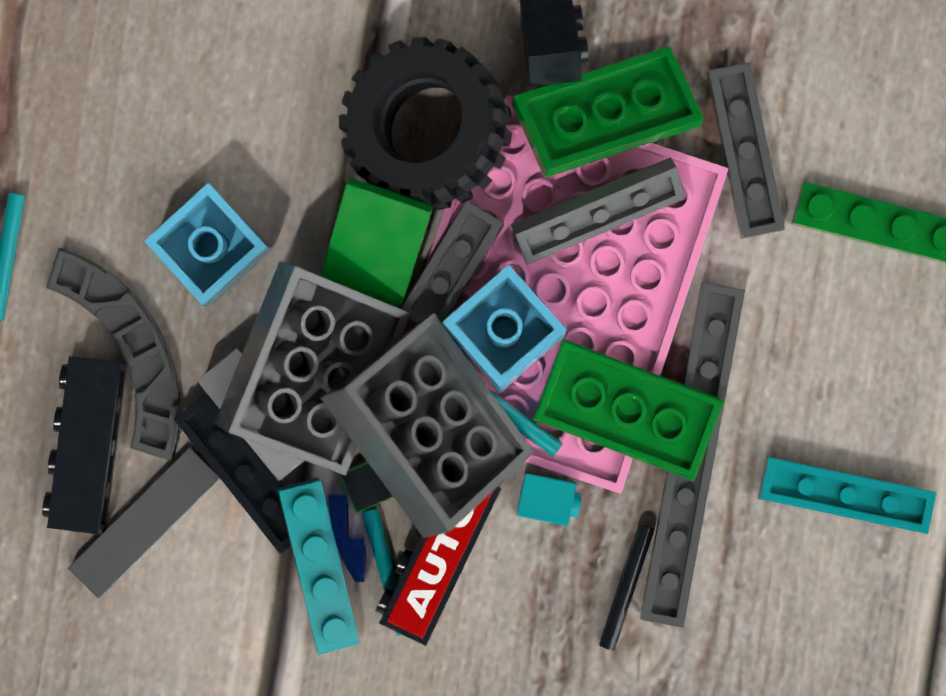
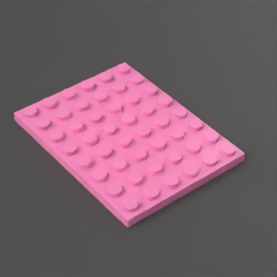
M506 95L504 102L510 107L512 121L506 123V128L512 133L510 146H502L500 152L506 159L501 169L493 166L487 174L493 181L485 189L479 185L475 186L471 190L474 197L468 200L469 203L503 222L504 227L452 313L509 264L567 329L563 339L660 376L729 168L649 143L544 178L513 109V97ZM669 157L672 158L678 169L685 199L526 265L511 224ZM454 199L451 201V208L444 209L425 268L465 202L461 203ZM409 318L403 334L417 323ZM562 340L501 393L492 386L466 355L465 357L491 391L532 420ZM532 420L563 444L554 457H552L523 436L534 451L524 462L620 494L622 493L633 460L632 457Z

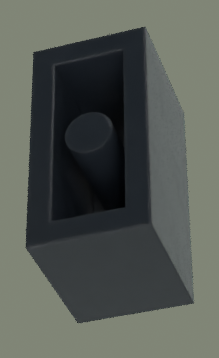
M519 0L521 28L530 87L582 81L581 63L589 62L586 36L578 37V31H583L581 5L573 6L572 0Z

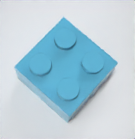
M207 183L144 241L192 295L206 307H211L272 251L210 183Z
M509 264L442 322V325L462 352L499 393L505 390L561 341L567 332V329Z

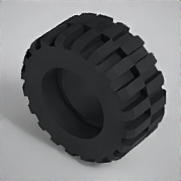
M413 37L411 40L412 46L409 47L399 40L389 44L390 53L385 56L381 55L378 51L367 59L371 66L364 73L358 69L351 78L356 83L353 92H344L341 102L348 108L347 114L339 115V129L347 134V137L341 140L343 151L353 159L350 163L351 167L358 176L366 180V183L433 205L437 210L451 208V201L454 199L461 203L472 199L474 196L471 190L475 186L479 185L485 189L493 181L487 176L493 166L501 169L506 159L500 153L502 146H510L512 133L506 128V123L512 121L511 110L504 102L506 95L501 85L494 79L493 74L472 53L463 47L458 49L451 41L440 38L433 44L427 37ZM429 88H445L452 92L461 104L462 119L458 135L444 153L432 160L420 163L404 160L396 153L392 143V125L397 111L409 97L419 91Z

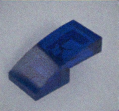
M331 493L328 495L329 513L338 550L355 582H364L367 578L366 535H349L348 493Z

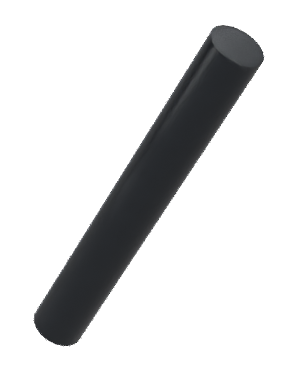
M638 524L599 642L600 647L612 651L616 649L655 530L651 527Z

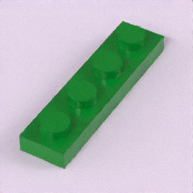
M808 182L801 184L792 225L946 264L945 217Z

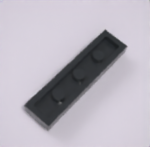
M206 393L176 416L174 420L274 548L281 554L291 546L277 488L282 486L244 438L228 433L214 424L220 409Z

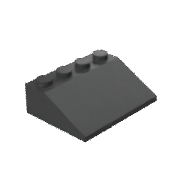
M279 261L214 424L228 433L346 475L357 447L324 404L321 397L349 373L401 336L411 313L299 267Z
M435 313L429 314L349 373L321 397L324 404L423 538L450 532L534 453Z

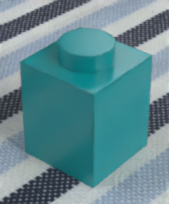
M524 472L516 515L568 526L570 517H578L582 493L575 492L576 483L573 481Z

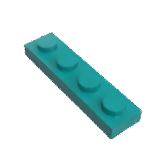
M766 457L758 499L928 534L937 492Z
M320 478L277 488L317 654L321 655L360 644Z

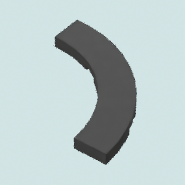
M58 248L46 288L70 298L97 317L112 334L130 368L135 388V424L130 449L172 461L179 433V426L174 418L180 414V393L172 356L161 330L138 297L118 278L83 256Z

